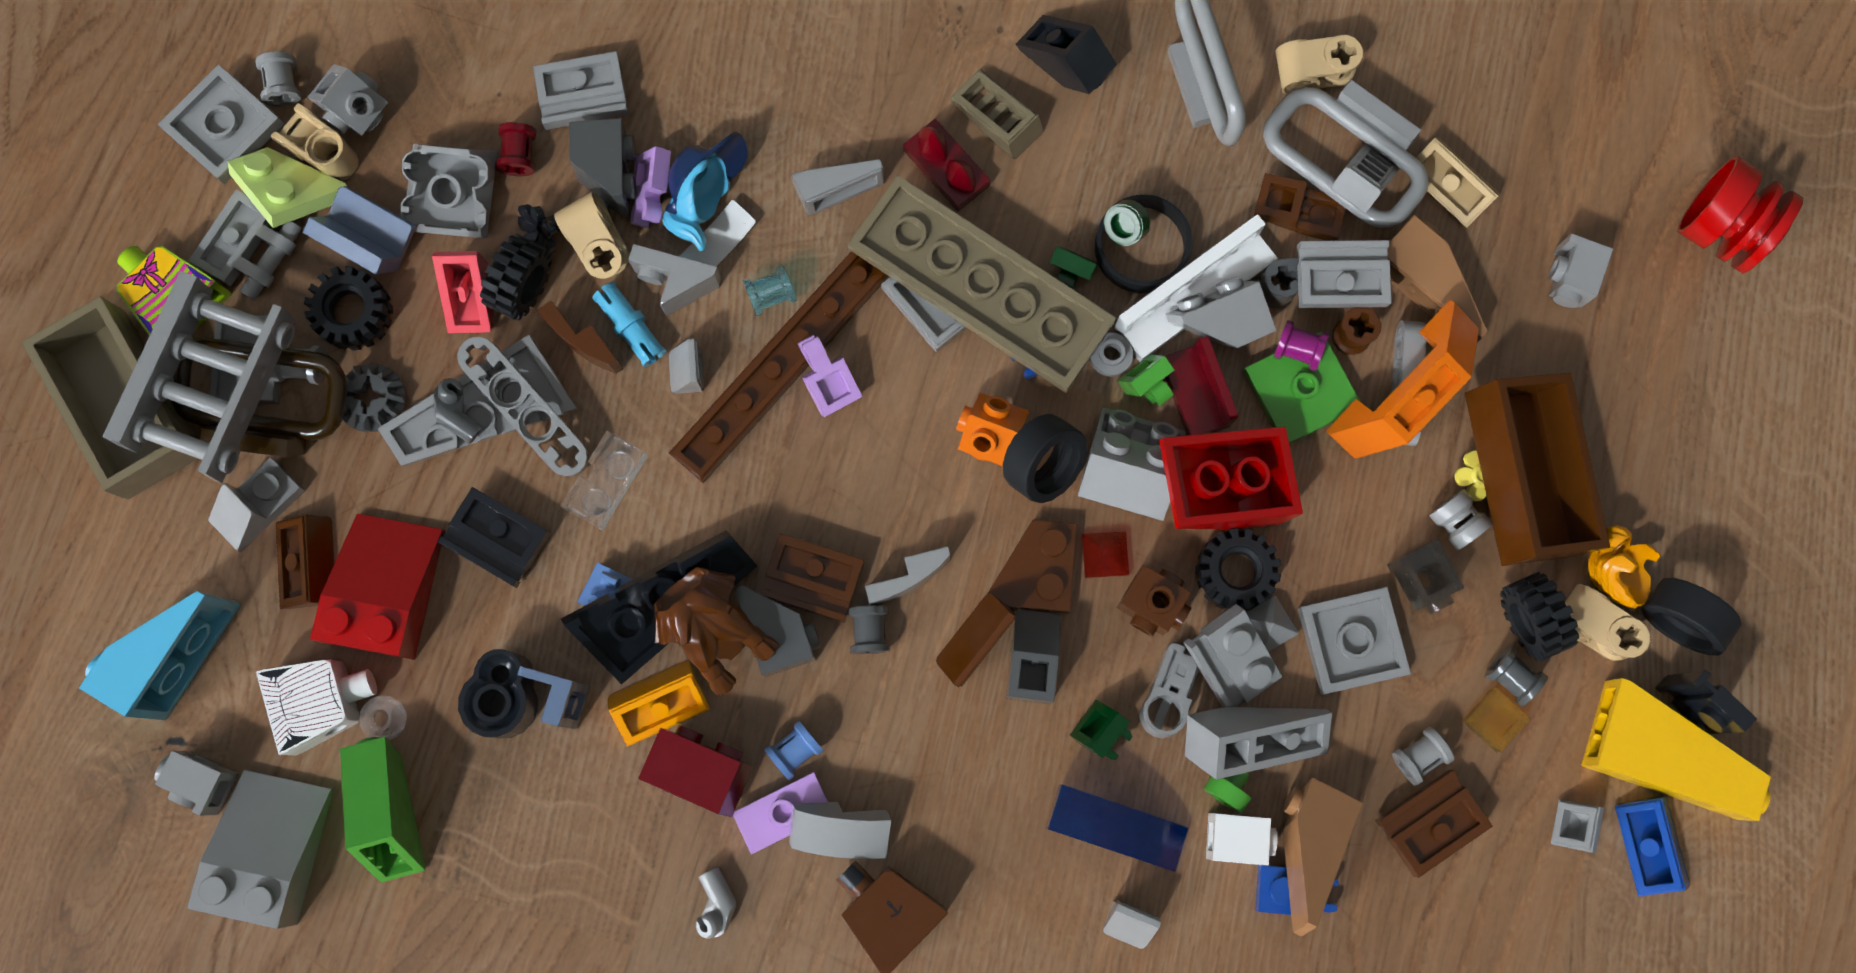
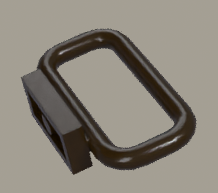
M213 338L193 339L195 342L248 360L255 345ZM287 348L282 350L276 365L313 369L325 374L328 380L325 415L321 421L316 423L253 415L238 447L239 451L286 458L304 455L306 440L324 439L332 435L341 425L345 410L347 385L346 375L340 364L332 357L319 352ZM186 358L180 362L173 377L174 382L190 387L191 368L194 360ZM171 400L177 414L184 420L196 425L208 426L207 428H201L200 440L210 443L221 418Z

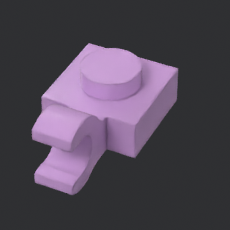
M814 335L798 342L803 356L813 370L802 376V379L821 416L826 417L863 397L844 358L838 357L830 361L820 339L814 337Z

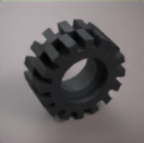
M519 234L509 236L508 241H504L500 245V252L494 253L492 257L494 262L491 266L488 265L485 271L488 275L482 280L481 284L484 287L480 292V297L483 298L481 300L482 304L514 320H520L523 315L526 316L529 313L530 306L534 307L536 305L538 294L541 295L543 293V284L548 282L550 275L547 272L552 269L553 264L550 262L553 258L552 253H550L551 250Z
M345 266V272L338 267L330 269L333 275L331 277L324 273L319 275L317 278L322 284L317 287L311 283L308 290L314 296L313 298L305 297L304 305L310 308V311H305L304 313L306 319L312 323L309 326L313 331L331 345L333 344L343 350L346 347L352 351L360 350V344L369 348L374 345L371 340L374 336L381 340L385 333L380 329L383 325L390 327L392 322L387 313H393V305L387 301L391 298L388 292L383 289V286L367 272L361 269L358 272L354 267ZM347 294L360 295L364 301L362 315L353 323H339L334 316V308L337 302Z
M1234 528L1225 533L1218 534L1205 545V548L1197 558L1199 563L1196 566L1195 574H1199L1197 584L1199 589L1203 588L1206 592L1204 597L1208 601L1213 600L1217 603L1216 607L1221 609L1231 608L1237 604L1242 609L1249 610L1266 601L1275 592L1276 588L1274 587L1276 583L1280 582L1281 574H1278L1281 560L1280 558H1275L1274 553L1277 550L1273 544L1270 547L1265 542L1267 538L1264 535L1256 536L1253 534L1254 530L1247 528L1243 531H1238V528ZM1239 553L1247 556L1252 561L1255 573L1249 585L1235 587L1224 579L1221 566L1226 556Z
M1536 572L1502 588L1500 596L1503 600L1500 601L1501 607L1507 611L1504 613L1505 619L1510 621L1512 633H1516L1519 637L1518 643L1521 647L1526 646V653L1529 656H1534V659L1537 661H1543L1578 644L1579 633L1575 630L1578 625L1577 621L1571 618L1572 608L1570 605L1566 606L1564 602L1566 597L1562 591L1557 592V584L1553 580L1549 581L1547 575Z

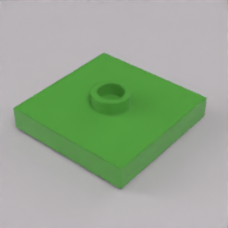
M1320 331L1316 335H1321L1323 332ZM1328 341L1316 372L1309 370V365L1285 356L1277 359L1274 358V354L1245 367L1242 371L1272 428L1286 427L1289 444L1332 424L1355 399L1360 401Z

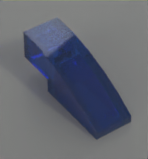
M1059 784L1046 825L1048 830L1174 872L1176 871L1188 828L1062 784Z

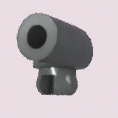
M452 378L442 380L434 390L435 417L441 425L468 444H471L477 438L483 426L464 413V396L461 383Z

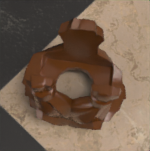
M696 567L684 578L672 585L655 602V643L662 645L668 643L679 644L687 658L700 670V673L708 681L711 690L720 696L733 689L736 678L724 669V666L718 659L732 660L746 645L752 650L754 657L761 661H766L776 654L779 644L772 637L766 635L758 626H755L746 614L730 601L736 578L733 574L718 573Z

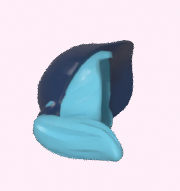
M739 132L731 133L711 148L693 144L688 145L675 159L669 171L668 188L672 198L663 214V224L675 236L694 243L699 251H703L706 248V237L700 224L714 216L720 198L730 189V181L741 171L747 160V145Z

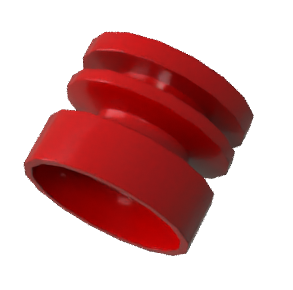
M1734 156L1703 187L1684 214L1677 232L1703 249L1722 236L1723 239L1717 249L1716 257L1724 262L1732 258L1731 267L1744 274L1753 269L1783 240L1803 205L1804 197L1794 191H1789L1782 195L1784 185L1778 181L1772 182L1759 193H1756L1761 183L1763 172L1739 156Z

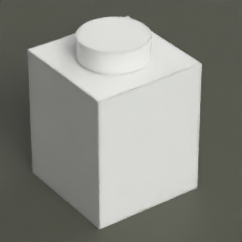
M1208 813L1206 859L1269 866V856H1275L1277 850L1276 828H1271V818Z

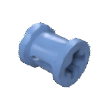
M800 721L795 723L794 730L775 746L767 745L764 748V751L788 780L794 777L793 771L812 755H819L824 751Z

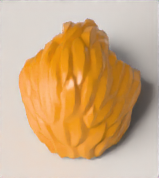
M1618 525L1609 526L1606 530L1610 548L1590 553L1588 559L1589 579L1598 588L1600 593L1608 596L1613 602L1628 608L1635 609L1636 607H1641L1646 603L1651 592V576L1644 568L1645 561L1649 559L1657 562L1661 553L1649 544L1630 545L1633 536L1627 528Z

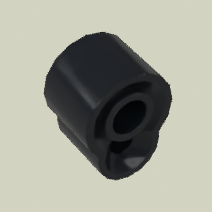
M493 649L485 653L477 661L473 676L463 685L458 697V712L463 724L470 731L487 738H513L522 734L533 723L538 711V697L533 688L534 680L517 675L520 666L534 670L527 658L505 649Z

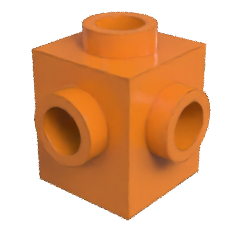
M980 392L973 408L965 405L959 418L956 430L963 432L958 450L969 453L978 460L990 461L1003 466L1006 450L1017 432L1025 425L1029 411L1010 404L1004 398L989 396Z

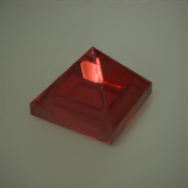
M1126 531L1082 534L1085 578L1129 576Z

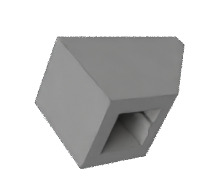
M1241 276L1218 283L1216 285L1217 292L1203 297L1202 293H1198L1177 302L1179 308L1166 314L1169 323L1201 337L1208 335L1210 341L1222 346L1239 348L1276 331L1260 282L1242 281Z

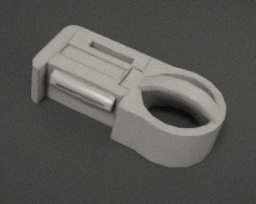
M1172 643L1165 649L1148 696L1140 708L1139 717L1145 731L1153 737L1162 739L1173 736L1183 729L1186 724L1192 699H1189V695L1199 671L1191 654L1184 651L1185 647L1177 643ZM1162 698L1163 700L1152 724L1148 714L1149 707L1153 701ZM1171 703H1174L1178 709L1179 722L1172 730H1161Z

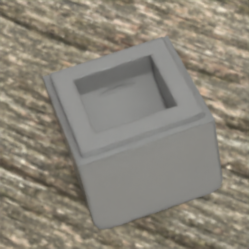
M687 339L669 353L670 386L674 394L703 392L704 389L702 350L697 341Z
M1116 900V902H1112L1103 926V932L1132 946L1144 949L1158 931L1161 921H1159L1160 918Z

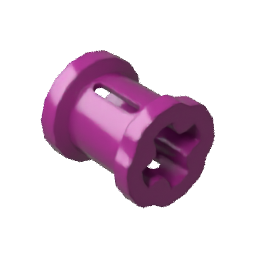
M1287 320L1274 358L1289 357L1308 364L1309 370L1316 372L1330 334L1323 332L1321 335H1316L1294 327V322Z

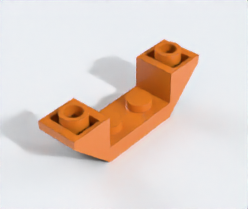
M1449 300L1419 332L1434 348L1374 412L1355 399L1325 432L1354 459L1408 444L1472 378L1479 328L1455 302Z

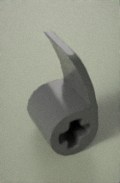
M1299 257L1273 261L1259 279L1268 307H1285L1298 293L1297 265ZM1274 278H1279L1280 284L1286 283L1287 288L1280 290V284L1273 285L1272 281Z

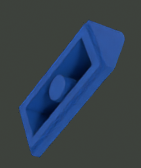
M1657 796L1615 805L1638 897L1687 890L1690 886V881L1667 796Z

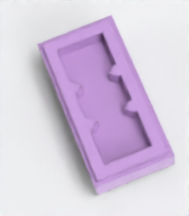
M815 772L735 811L733 817L752 855L790 836L793 806L795 804L828 803L829 801Z

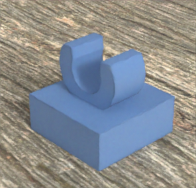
M597 562L577 603L585 606L633 579Z

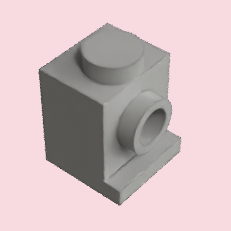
M1571 233L1555 248L1554 255L1558 257L1555 259L1549 272L1548 279L1552 280L1553 284L1548 296L1553 297V301L1556 304L1568 308H1582L1598 296L1613 248Z
M171 751L170 755L165 757L157 767L154 779L156 786L170 792L167 797L169 800L179 805L193 808L192 813L205 816L219 815L239 773L191 751Z

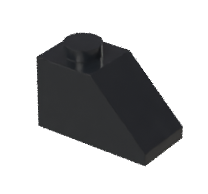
M1042 15L1016 43V46L1023 54L1063 87L1090 94L1101 86L1109 72L1117 65L1093 26Z

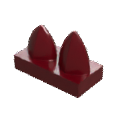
M936 119L921 128L918 133L903 144V151L957 212L990 186L991 180Z

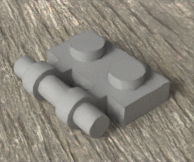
M236 189L188 261L230 287L240 272L248 276L240 292L255 301L264 287L269 289L275 277L272 274L284 256H290L297 245L293 242L302 228L291 221L283 224L278 233L270 229L271 225L247 195ZM264 241L269 244V247L257 265L248 260L260 242Z

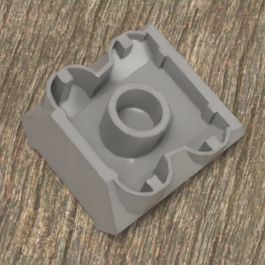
M413 144L412 150L406 153L402 159V173L408 180L406 197L401 202V217L415 225L416 229L414 232L487 238L496 169L495 161L497 160L498 151Z

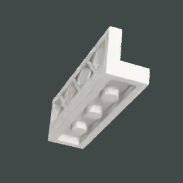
M1258 214L1119 316L1114 330L1130 342L1133 348V355L1139 362L1150 354L1152 355L1185 330L1169 323L1166 317L1167 313L1179 308L1177 304L1179 300L1198 293H1202L1203 297L1217 292L1216 285L1233 277L1241 276L1242 281H1252L1263 273L1273 261L1278 259L1260 236L1266 223Z

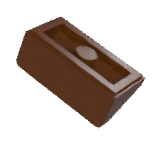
M301 515L278 521L275 525L280 609L318 606L320 595L334 566L332 520L328 516Z
M986 594L937 656V665L955 686L959 688V686L962 687L1014 622L1015 611L994 594Z

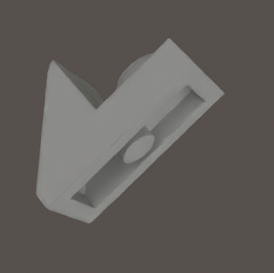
M635 244L632 246L628 261L635 273H638L637 277L654 285H662L663 281H667L660 301V306L665 315L676 312L720 287L722 278L716 266Z
M270 457L238 488L227 483L221 486L208 521L237 551L241 552L306 490L277 460Z

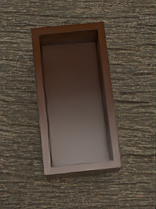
M1571 373L1500 378L1465 392L1501 566L1576 557L1610 548Z

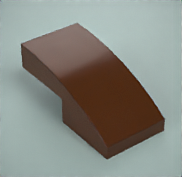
M1265 173L1254 216L1258 214L1262 220L1303 235L1326 241H1338L1346 208L1324 192L1306 189L1308 182Z
M552 300L537 310L552 330L577 354L609 372L617 374L623 370L591 324L576 334Z

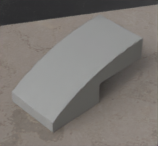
M948 547L904 557L908 575L865 586L870 606L883 605L901 598L928 582L950 561Z
M838 802L795 804L793 806L789 844L792 849L823 856L851 859L886 858L892 820L887 810L842 812Z

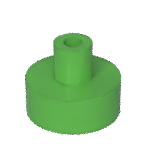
M1247 773L1217 780L1211 776L1203 787V790L1210 796L1241 815L1252 800L1249 795L1241 790L1250 777Z

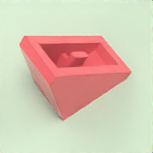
M478 251L434 252L432 259L447 332H491L493 328V309L482 304L481 300L483 298L480 297V292L484 288L481 286L482 280L488 275L485 271L489 263Z

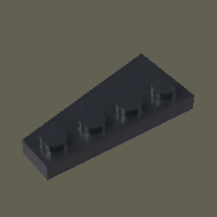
M725 530L561 618V621L622 685L668 645L655 643L654 604L672 585L684 578L696 567L718 573L733 574L736 577L734 582L736 585L754 570L757 565L728 531Z

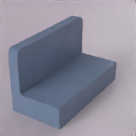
M341 186L338 189L328 216L309 217L303 233L370 272L383 274L398 271L416 227L410 221L352 188Z
M520 666L517 675L552 685L541 722L558 727L578 729L591 686Z

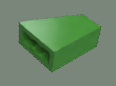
M385 736L381 738H365L355 745L340 748L345 849L381 883L425 871V861L401 754Z

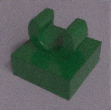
M1061 246L1056 247L1049 262L1062 268L1057 279L1072 289L1078 276L1091 280L1099 264Z
M1095 700L1069 735L1080 745L1099 757L1104 758L1106 756L1111 760H1116L1118 757L1117 753L1111 749L1120 736L1128 741L1132 739L1131 732L1126 728L1130 722L1118 711L1098 700Z

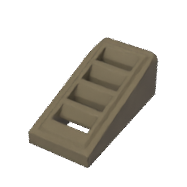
M981 69L950 97L951 102L1013 159H1017L1043 132L1039 115ZM984 88L988 91L975 106L970 103ZM998 100L1000 103L986 116L984 112ZM1009 112L1012 114L1001 126L997 125Z

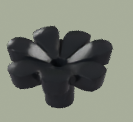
M530 204L519 206L518 212L521 217H518V225L522 231L527 232L523 237L551 250L550 253H553L556 250L553 235L560 231L554 215L546 218L540 206L532 207Z

